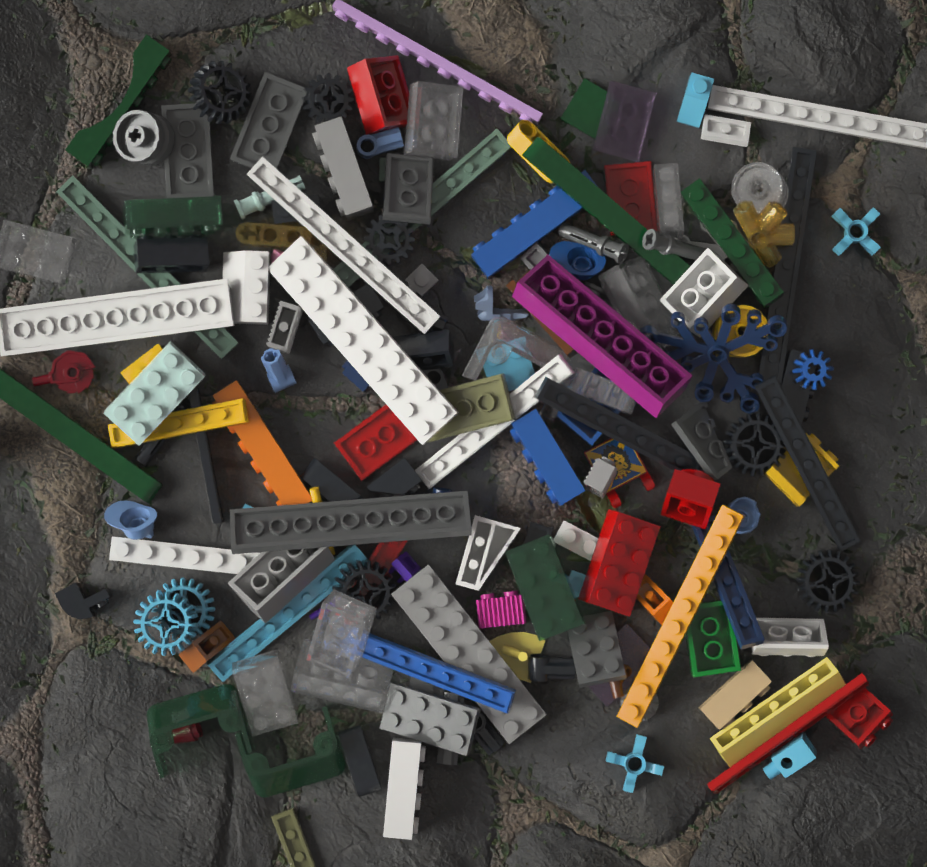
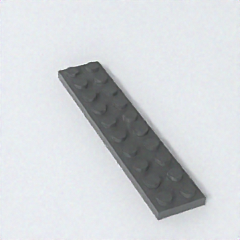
M468 491L230 509L232 554L472 535Z

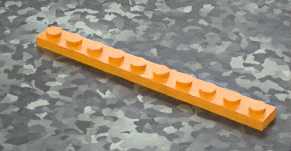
M726 505L721 506L616 717L636 728L640 726L745 515Z

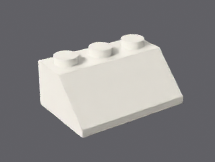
M269 251L223 252V279H229L234 324H269L270 272L268 267L271 262Z
M756 618L765 641L763 644L752 647L753 655H783L786 657L805 655L815 657L824 656L828 650L829 644L824 619Z

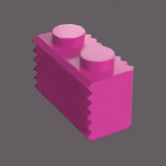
M518 590L504 592V597L495 598L494 593L480 595V600H476L479 629L526 623L523 595H518Z

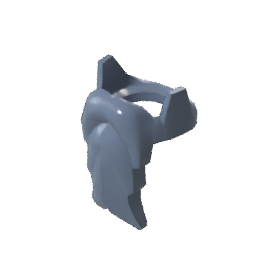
M487 285L482 292L474 295L475 309L478 310V318L482 321H494L496 323L516 321L529 316L527 309L493 308L492 286Z

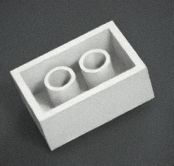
M707 248L660 301L672 314L674 312H682L685 315V323L689 330L698 337H701L694 330V321L699 317L707 319L709 329L721 316L722 308L727 304L733 303L749 285L719 255ZM698 324L697 326H698V327H704L705 325H704V324Z

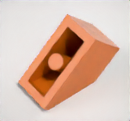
M645 574L636 599L662 625L673 601Z

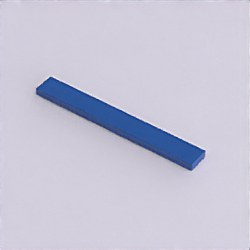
M341 623L339 625L334 647L508 714L510 712L516 689L347 624Z

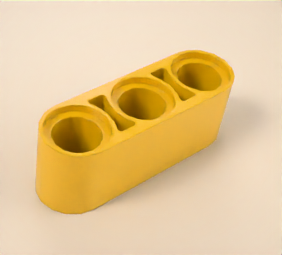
M521 120L507 136L509 145L545 181L553 183L525 159L522 154L538 136L570 163L569 159L532 122Z

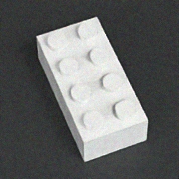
M393 737L383 837L412 840L413 834L418 833L419 817H415V810H420L421 794L417 793V786H422L424 771L419 770V764L424 762L426 746H421V741Z

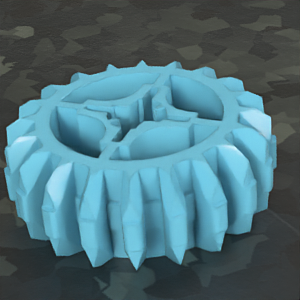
M184 577L180 579V585H178L176 579H172V588L167 583H164L163 588L166 591H170L171 594L179 590V602L183 598L188 599L187 590L199 598L202 606L193 605L195 610L189 611V614L202 613L198 622L199 626L196 628L192 627L191 631H196L199 636L203 635L201 626L205 629L210 628V625L205 622L206 619L209 621L214 620L213 616L208 615V611L213 612L216 610L215 607H208V603L214 601V598L207 600L205 598L210 593L209 589L201 592L202 583H199L196 588L193 587L194 579H190L189 584L186 585ZM161 590L156 591V593L161 592L162 597L165 598L164 592H162ZM187 601L185 607L192 605L189 601ZM164 603L159 604L158 608L152 609L151 612H158L159 616L152 619H157L161 616ZM172 611V614L176 615L178 620L185 621V618L180 615L181 613ZM165 616L163 617L164 620H161L162 623L160 625L165 626L166 630H169L168 627L172 625ZM174 628L171 631L173 632L172 640L175 641L178 634L182 635L185 628ZM189 635L191 640H195V637Z
M166 591L165 598L162 597L161 592H157L156 601L150 595L147 597L149 605L145 602L140 603L141 607L145 609L144 612L141 610H136L135 614L142 617L133 621L134 624H141V628L135 629L134 632L143 633V636L139 637L138 641L142 642L145 639L148 641L144 646L145 649L154 645L153 654H156L159 648H162L161 654L166 656L167 648H169L170 653L175 655L176 646L180 651L185 650L182 644L183 641L191 645L192 641L187 638L188 635L192 637L197 635L196 632L191 631V627L196 628L199 624L191 623V619L197 618L198 614H189V611L193 610L194 606L189 605L187 608L184 606L188 601L187 598H183L179 602V593H175L173 599H171L170 591ZM164 603L161 616L157 619H148L152 609ZM171 604L180 609L185 621L177 620L172 616ZM166 616L168 621L178 625L169 626V630H165L163 625L154 622H160ZM147 626L159 629L161 642L151 636ZM174 628H185L178 640L169 643L170 633Z

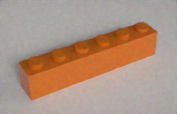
M236 380L212 395L215 399L212 404L245 399L249 422L228 426L227 428L231 434L236 432L241 439L237 442L244 454L249 452L253 458V461L250 463L256 473L262 472L266 481L263 484L270 494L274 492L279 499L276 502L277 506L311 503V494L240 383Z

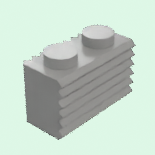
M280 301V306L277 307L279 310L276 311L277 315H275L276 319L273 320V328L270 329L272 333L269 334V342L266 345L274 350L290 354L303 309L300 306Z
M604 456L602 459H595L593 467H591L586 480H584V489L604 498L617 473V468L614 466L615 462Z

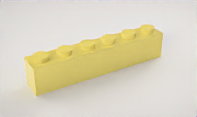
M826 657L712 736L710 740L727 765L731 767L842 688L846 683L839 671Z

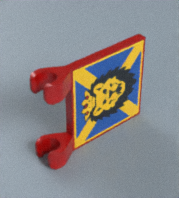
M612 438L584 452L591 467H593L595 459H602L603 456L615 462L614 466L617 468V473L606 492L613 508L621 506V500L615 490L640 477L647 491L655 487V483L637 451Z

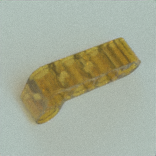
M245 222L236 229V237L243 245L288 249L292 245V243L288 242L289 234L298 232L327 263L328 247L323 243L319 246L313 245L311 239L314 235L306 227ZM249 228L251 233L258 234L257 229H261L259 233L260 241H257V236H249L248 240H245L241 233H245L246 229ZM269 230L277 232V238L273 242H268L264 238L265 233Z

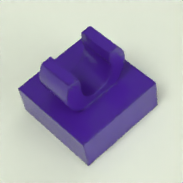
M406 551L391 563L393 567L390 568L389 573L391 574L397 570L401 575L397 582L401 583L404 580L407 582L421 570V567Z

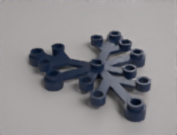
M730 303L721 310L723 322L716 340L708 329L707 319L699 317L694 321L695 332L701 335L706 344L697 342L686 325L685 315L682 312H674L671 315V325L677 328L683 338L657 332L651 325L642 327L640 332L654 344L659 342L679 347L671 352L663 351L674 360L682 358L681 366L688 372H692L695 367L709 362L703 380L695 386V398L698 401L708 402L713 398L714 387L712 381L718 364H720L728 376L725 387L720 390V399L726 403L731 402L734 399V390L736 389L741 396L740 407L742 411L754 413L759 409V397L755 393L749 392L745 385L755 389L754 385L758 383L753 382V380L757 379L762 382L764 377L760 373H754L751 376L737 373L728 360L729 352L746 344L763 347L767 351H774L778 346L777 337H781L787 332V321L784 317L775 315L769 319L768 324L757 328V325L761 323V312L752 309L747 313L748 323L744 334L726 342L732 325L737 324L741 318L740 308ZM751 316H757L758 318H757V319H751L750 317H751ZM680 318L681 321L677 322L674 319ZM698 324H704L705 326H704V327H698L697 325H698ZM773 341L774 344L769 345L767 342ZM693 352L702 353V354H700V355H698V356H695V357L686 356V355L691 354V353H693ZM689 362L692 365L686 366L685 363ZM724 393H730L731 395L725 396V395H723V394H724Z

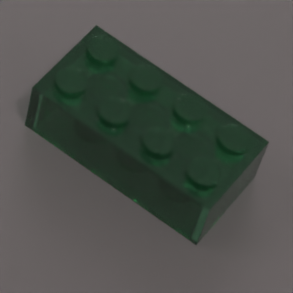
M221 196L125 200L123 205L125 235H130V238L134 239L153 233L154 237L168 236L169 233L178 232V236H189L194 231H201V235L216 234L215 231L219 230L223 225Z
M546 535L505 552L539 641L550 639L586 624L552 535Z

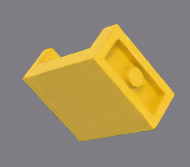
M806 433L824 470L829 476L839 467L836 463L838 458L830 450L825 452L819 446L821 441L814 434L808 435ZM788 450L783 453L786 455L785 459H777L781 465L777 467L772 464V467L765 471V475L797 507H800L810 493Z

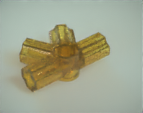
M746 200L738 203L736 208L733 209L738 222L748 238L749 245L755 250L763 265L768 267L776 265L782 259L776 245H793L795 239L794 224L781 223L787 215L786 209L776 201H769L759 214L753 202Z

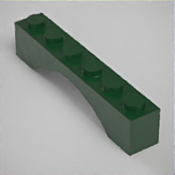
M146 34L133 52L132 80L120 105L103 121L92 127L79 130L65 151L88 168L92 169L94 165L97 167L104 158V154H102L107 146L111 147L114 144L113 131L117 121L125 113L134 108L138 109L145 99L144 93L148 88L151 90L158 81L156 76L161 69L166 70L172 59L170 56L172 54L170 50Z
M699 178L681 191L683 200L723 250L742 279L749 285V289L762 307L766 309L783 297V290Z

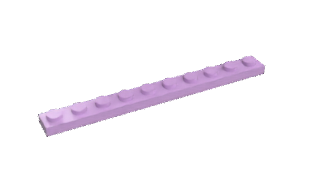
M335 0L332 5L333 11L336 12L335 16L345 22L348 19L355 22V27L362 32L368 33V31H371L377 35L375 38L386 45L389 42L396 45L398 52L405 56L412 54L418 58L416 60L418 63L427 68L430 65L438 69L437 73L446 79L453 77L459 81L457 84L468 91L472 88L479 92L478 96L485 101L491 102L493 100L499 103L498 107L509 114L513 111L520 115V120H528L538 125L543 113L341 0Z

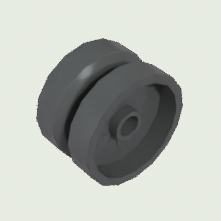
M131 110L122 115L117 121L113 131V143L116 151L124 159L145 165H156L164 161L171 153L174 145V131L171 124L163 116L143 110Z

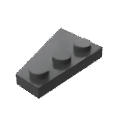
M700 402L671 425L705 473L716 481L728 472L732 466L722 441L718 440L715 433V422L713 419H710L706 410L708 404L707 402Z

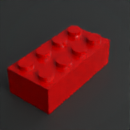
M608 509L578 599L630 617L661 526Z

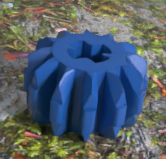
M811 349L809 350V358L803 352L800 354L803 361L797 359L794 361V364L800 366V368L793 369L792 372L794 374L800 373L801 375L795 381L798 383L804 379L805 381L802 386L804 389L811 382L812 390H817V382L821 387H825L826 383L823 378L826 380L832 379V376L827 374L826 371H832L834 367H826V363L830 362L831 359L828 357L822 360L824 352L820 351L815 357V351ZM809 364L818 367L819 370L816 371L818 373L817 376L814 373H808L810 369L808 367Z

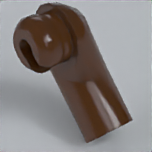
M624 664L627 679V677L631 676L632 669L629 665ZM626 679L610 682L613 698L624 696L622 683Z

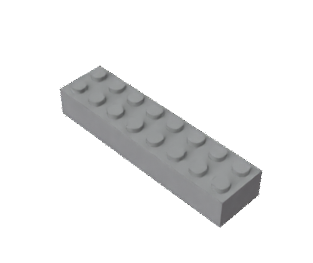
M429 564L391 594L444 662L516 689L511 710L508 714L476 702L508 744L512 743L547 715Z

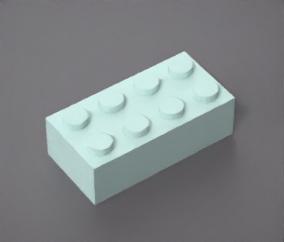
M170 341L105 409L104 414L140 446L205 377V373Z

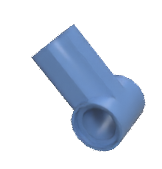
M396 127L372 135H363L359 138L356 148L361 158L370 159L375 155L403 148L404 144L400 130ZM366 141L371 142L374 149L371 152H364L360 147L361 144Z
M273 348L264 351L261 360L274 392L277 393L297 384L290 366L286 365L280 351Z

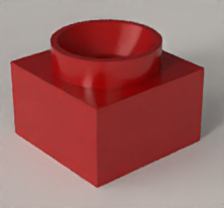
M675 469L661 515L706 529L720 483L715 482L711 476L699 470L684 469L680 471Z

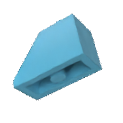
M691 72L676 122L696 128L700 127L714 82L713 78Z

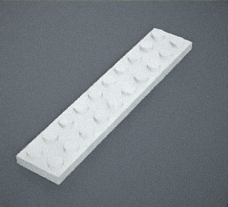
M300 236L268 267L269 272L422 445H425L459 413L303 236Z
M229 279L0 309L1 356H10L235 326Z

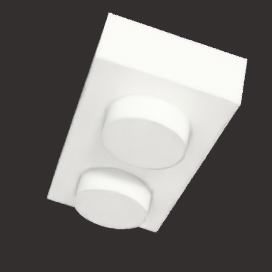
M704 115L701 139L747 147L751 122Z
M563 520L553 542L591 561L598 538Z

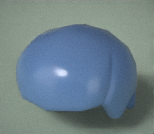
M741 497L734 499L727 505L745 515L737 534L750 533L758 526L761 513L757 508L755 500Z

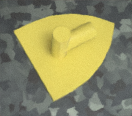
M511 632L492 639L490 643L520 680L531 683V680H528L529 655L541 654L546 638L526 632Z

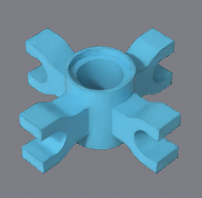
M873 207L861 220L852 221L839 208L831 217L844 228V238L832 250L839 256L851 243H860L871 256L875 254L881 247L867 234L868 226L880 213ZM852 226H858L861 229V237L855 238L851 235L850 229Z
M636 734L633 751L626 756L607 752L606 762L622 765L627 770L623 791L633 793L637 775L644 771L662 776L664 766L645 761L642 756L647 739L646 736ZM633 757H638L641 760V766L636 770H632L628 766L629 760Z

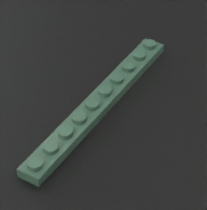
M495 129L432 184L431 217L512 148L498 129ZM409 223L406 228H413L416 231L422 224ZM394 224L384 225L386 229H393L396 226ZM377 232L374 235L375 246L380 242V236ZM382 232L386 240L385 244L391 243L395 245L394 235L388 236ZM404 233L399 237V243L406 239ZM365 241L362 246L365 248L370 242ZM386 250L383 254L388 255L392 250ZM343 261L333 269L348 288L361 278Z
M71 176L56 192L136 272L134 256L136 239L74 176ZM137 273L151 288L181 285L170 273ZM224 327L194 331L222 360L239 344Z

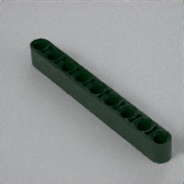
M537 136L522 154L525 159L622 242L627 243L629 248L674 285L690 268L676 254L663 255L658 250H646L643 247L642 241L647 229Z
M0 368L1 400L148 504L152 502L163 486L161 482Z

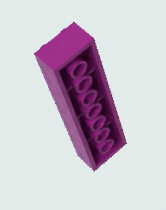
M549 255L543 258L517 282L512 297L655 418L661 415L686 390L693 376Z

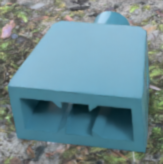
M803 732L773 753L771 756L772 762L766 765L763 770L770 780L780 773L784 778H787L816 759L817 750ZM787 757L790 758L792 761L786 763L783 761V758Z

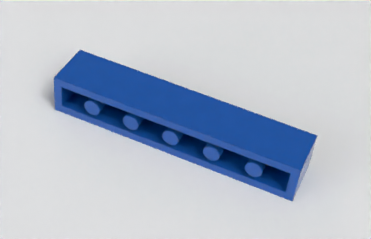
M583 171L582 174L595 184L587 171ZM556 186L548 192L550 196L544 201L538 199L529 206L531 210L523 215L521 212L510 220L512 224L504 229L502 226L492 233L493 239L487 243L483 240L473 247L474 253L471 254V257L487 279H489L530 249L536 242L542 240L584 208Z

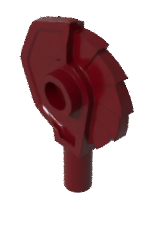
M67 350L53 360L52 369L48 372L49 374L33 377L32 383L34 387L49 383L57 384L59 389L67 391L69 394L76 392L79 394L90 387L92 379H94L93 368L96 367L86 353Z

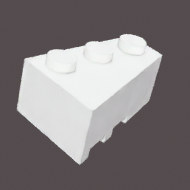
M475 515L471 527L472 535H469L456 585L479 591L521 528Z

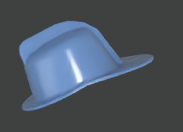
M126 500L113 503L104 513V519L109 525L121 529L132 540L145 537L152 538L154 535V522L157 518V512L154 508Z

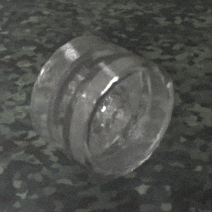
M752 162L743 166L735 174L731 193L735 203L748 215L755 218H769L778 214L784 208L788 199V186L785 178L774 167L763 162ZM762 188L763 191L761 193H758V190Z

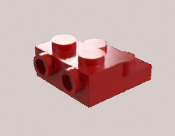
M866 688L826 716L860 749L864 746L870 747L877 738L875 734L880 728L882 730L887 729L893 721L891 719L893 716L891 710Z

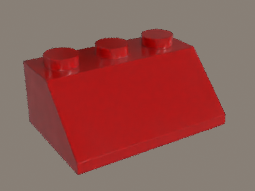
M398 55L367 58L347 67L366 135L418 123Z

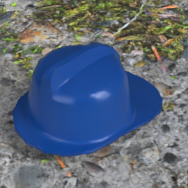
M570 241L556 243L551 247L549 253L550 257L580 281L588 280L595 274L600 273L606 263L605 256H599L596 250Z

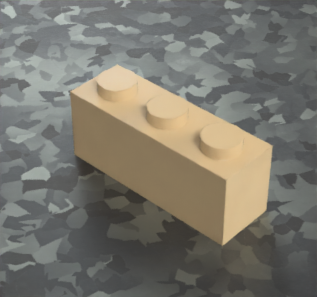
M749 660L741 667V671H737L698 708L720 730L722 727L725 728L735 721L733 717L740 711L742 713L746 712L753 705L751 701L757 695L762 697L770 689L769 684L772 681L753 660Z

